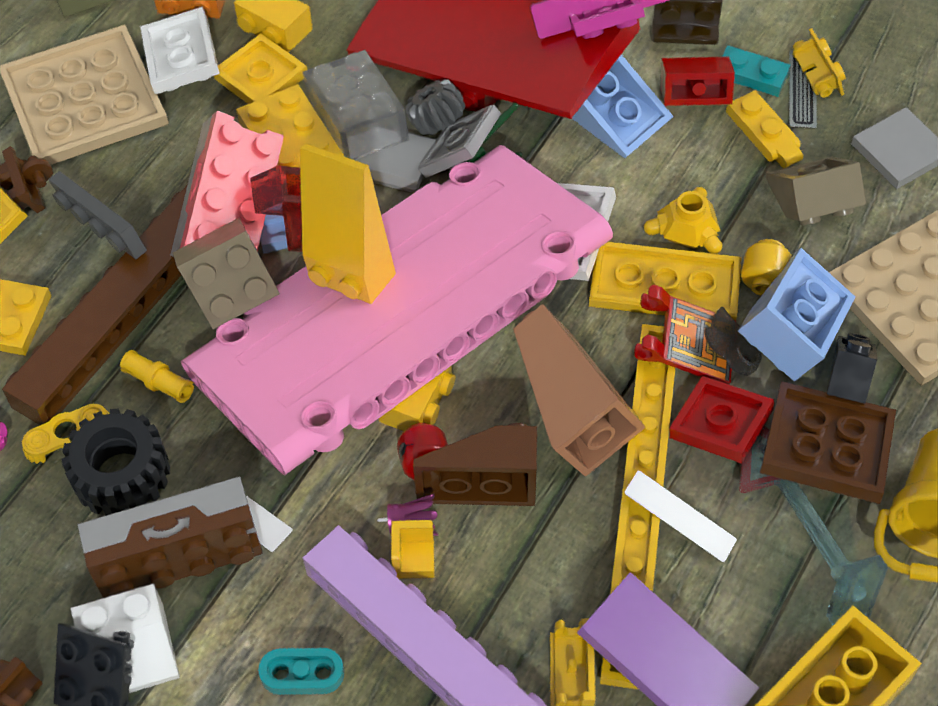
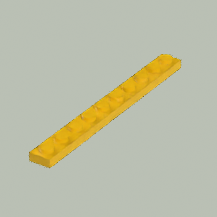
M642 324L640 344H642V339L646 335L654 336L662 342L664 326ZM639 359L637 361L632 410L646 428L633 437L627 446L610 594L630 572L653 592L660 518L624 492L637 471H641L662 487L664 485L675 367L661 362H649ZM603 657L600 684L638 689Z

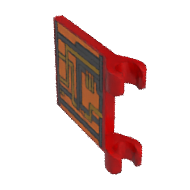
M651 285L648 288V294L643 293L641 295L640 305L645 310L666 312L663 340L661 342L651 335L644 336L642 344L637 343L635 345L634 356L642 361L661 362L699 377L704 376L730 384L736 320L672 297L662 287Z

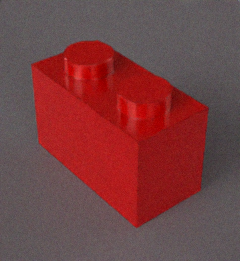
M730 57L661 59L660 91L664 106L733 104L735 71Z

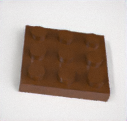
M781 381L760 473L880 504L884 495L896 409L867 402L864 404L828 395L827 392Z

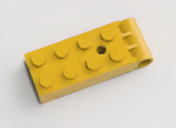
M299 84L237 108L236 111L241 127L259 134L270 130L284 136L273 183L302 230L300 147L306 143L344 156Z

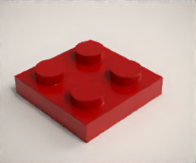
M702 376L671 424L669 438L742 464L774 410V399Z

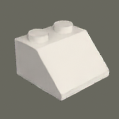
M154 584L71 608L76 628L109 639H113V633L117 631L130 633V639L134 641V648L131 652V661L126 662L133 666L132 673L128 674L132 678L129 693L180 678L163 603Z

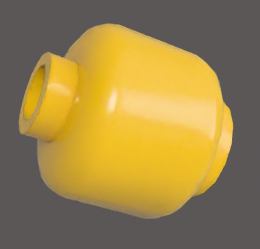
M763 239L749 246L744 256L741 271L742 281L755 294L762 296L792 258L791 253L781 242L773 239Z

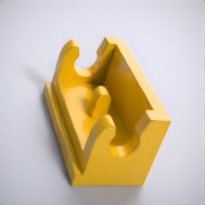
M582 618L578 623L579 626L576 628L565 627L564 620H559L555 623L554 633L550 632V706H595L594 648L577 633L589 618Z

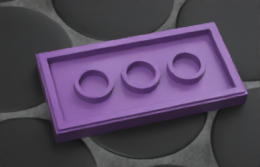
M631 572L577 632L657 706H746L759 688Z

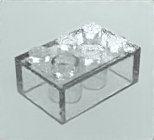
M366 50L352 53L346 57L303 71L308 100L346 158L356 160L409 140L405 109Z

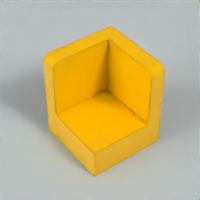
M432 520L391 522V560L398 579L435 578Z

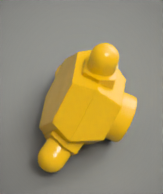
M696 187L693 191L682 193L678 198L657 212L658 215L655 216L656 218L650 219L644 224V231L648 235L660 233L666 240L690 248H696L699 245L701 247L704 246L712 254H718L722 250V242L717 237L720 227L713 204L707 199L708 194L703 187Z

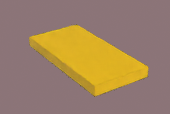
M607 242L599 248L594 263L589 307L665 316L666 312L645 310L640 305L641 295L643 293L648 294V288L651 285H658L672 297L736 320L742 257Z

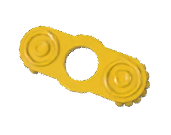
M89 404L72 412L57 414L49 422L29 430L24 435L22 450L26 459L36 464L39 462L44 463L46 462V454L63 448L65 443H71L69 438L62 439L56 437L55 429L59 424L72 422L76 425V431L81 428L79 423L85 418L91 421L95 418L94 413L102 411L103 415L110 413L100 404Z

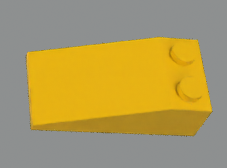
M304 143L300 147L302 251L308 276L313 283L320 287H328L343 293L350 299H359L372 304L394 277L396 271L369 165Z

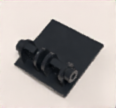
M59 623L53 704L58 706H130L128 697L132 678L128 674L132 673L133 666L126 663L131 661V652L134 648V641L130 639V633L117 631L113 633V639H109L64 623Z

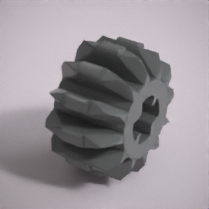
M436 80L433 84H426L421 90H416V94L408 99L405 110L411 124L421 135L428 133L433 135L439 130L445 131L449 125H454L455 120L463 115L466 105L460 91L450 80Z

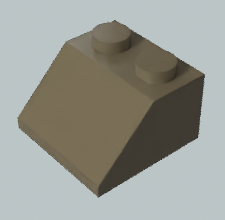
M827 157L766 173V179L785 217L799 221L800 225L820 222L821 216L830 213L833 216L849 215L854 213V207L866 204L860 162Z

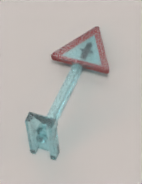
M764 426L741 464L739 491L741 493H748L772 485H777L832 570L831 576L836 582V586L826 612V616L832 626L852 606L856 607L866 617H870L888 566L880 555L856 562L848 561L798 483L760 473L770 430Z

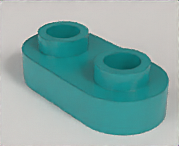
M328 648L274 649L263 656L258 667L259 677L264 688L277 695L328 694L335 691L342 684L345 674L341 657L335 651ZM322 669L331 671L329 677L325 679H319L316 675ZM279 670H287L289 672L288 676L284 679L274 678Z

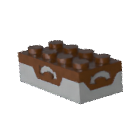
M240 477L78 524L87 569L103 598L154 584L156 589L165 588L172 585L176 580L189 576H205L213 572L215 568L228 564H244L251 561L255 556L263 554Z

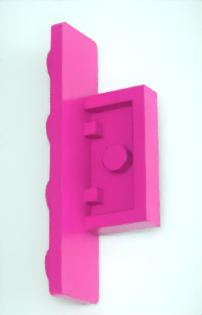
M544 0L532 4L530 8L539 38L543 39L573 29L577 37L583 35V38L588 39L603 34V29L615 25L617 28L633 26L637 23L638 18L645 17L643 8L669 0Z

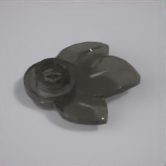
M720 307L713 316L712 327L704 329L706 340L716 354L726 359L733 371L743 376L751 375L758 369L761 362V351L751 345L738 332L740 326L724 307Z

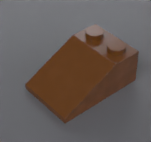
M523 423L496 425L414 459L416 498L419 499L434 494V498L431 499L433 504L535 506L537 426H527Z

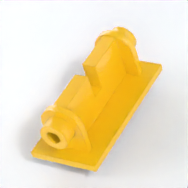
M811 28L809 29L811 39L797 41L793 45L794 50L792 54L803 72L815 67V69L805 73L816 95H820L822 98L828 97L837 88L840 95L843 96L844 91L841 81L846 79L844 71L838 61L832 63L829 58L832 53L825 38L818 39Z

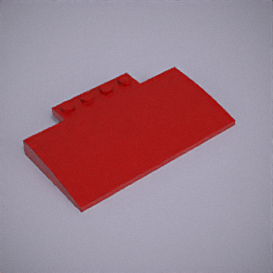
M378 0L348 46L347 53L354 58L431 80H450L456 87L572 119L640 31V24L638 18L637 23L633 26L617 28L615 25L603 29V34L588 39L583 38V35L577 37L573 29L541 39L538 37L530 6L544 0Z

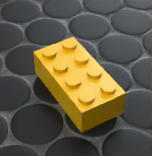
M852 606L755 706H889L911 682L922 663L856 607Z

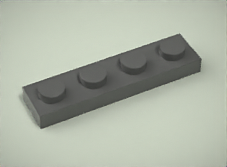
M59 171L48 179L56 191L52 196L57 204L64 211L70 209L74 217L82 225L88 223L89 227L99 238L102 239L106 236L108 242L117 252L120 253L124 250L137 259L147 251L130 223Z

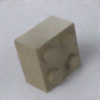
M240 218L173 252L177 268L213 329L280 294Z

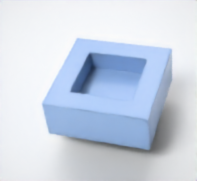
M289 209L265 216L260 238L264 254L299 245Z

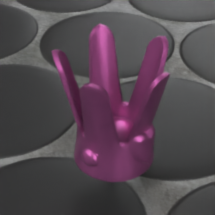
M431 494L404 504L388 503L387 517L378 518L377 521H388L391 535L392 521L435 520L438 516L437 512L425 510L432 506L433 501L431 499L435 495ZM433 524L434 535L438 536V533L434 531L435 525Z

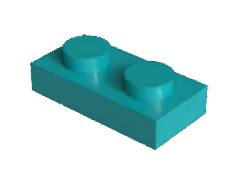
M727 45L722 57H730L735 71V84L779 97L789 75L790 64Z

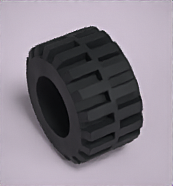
M119 408L110 409V414L103 415L102 411L94 413L95 418L91 421H88L86 418L79 423L81 428L78 431L72 430L68 438L71 443H65L62 450L65 458H62V466L79 501L84 507L89 506L91 512L99 515L104 511L107 516L145 505L149 500L155 502L160 497L158 489L166 488L168 483L166 475L170 474L169 458L157 428L154 424L151 425L149 419L144 415H140L137 418L135 411L128 409L124 414H121ZM115 455H135L130 464L119 471L111 473L99 472L102 464Z

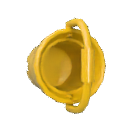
M938 429L927 432L920 439L918 451L904 488L895 495L890 509H881L879 511L874 530V549L884 564L893 571L909 575L910 579L938 583V566L919 563L908 565L898 562L889 555L884 546V533L888 521L894 535L906 546L926 556L938 558Z

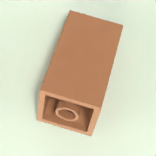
M544 304L540 305L536 310L529 312L513 328L551 446L585 477L646 428L572 333Z

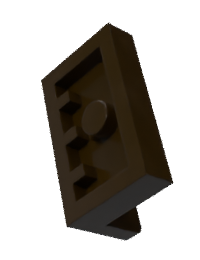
M669 0L655 4L652 18V41L654 43L717 45L723 0Z

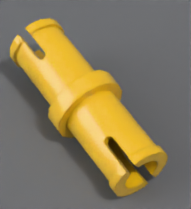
M134 350L126 352L121 359L120 370L143 381L146 388L154 392L160 390L180 403H185L191 397L194 390L193 381L170 371L169 366L163 362H153Z

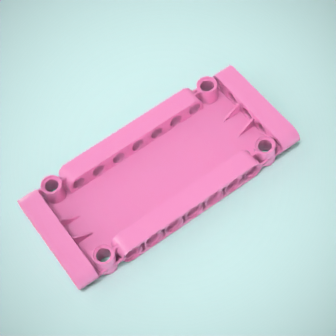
M499 145L474 163L464 162L455 165L450 170V179L441 185L437 182L425 185L381 215L396 274L372 304L359 299H350L341 292L316 285L310 280L305 266L276 286L280 293L279 295L245 312L243 319L234 318L218 326L216 337L181 360L182 367L191 381L281 474L286 475L314 455V449L318 452H330L338 448L343 442V429L350 424L355 429H363L547 297L554 289L557 280L562 281L572 278L578 272V259L580 257L586 258L613 238V232L607 220L507 147Z

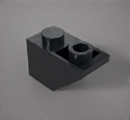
M848 333L847 337L838 335L827 384L828 395L866 404L878 360L876 344L870 343L869 337L856 333Z

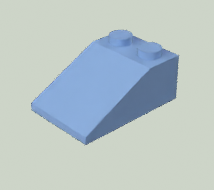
M621 54L572 119L623 158H626L674 116Z
M800 248L749 311L738 332L751 345L755 346L770 359L779 370L783 371L793 381H796L825 358L855 296Z

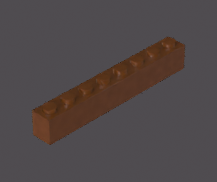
M188 184L181 192L173 196L171 203L159 216L152 219L149 227L139 237L147 251L137 259L126 252L114 266H110L96 286L83 295L77 307L57 324L55 331L47 340L34 349L28 361L8 378L2 391L12 409L39 425L49 422L51 418L60 414L179 279L181 273L177 268L174 257L170 256Z

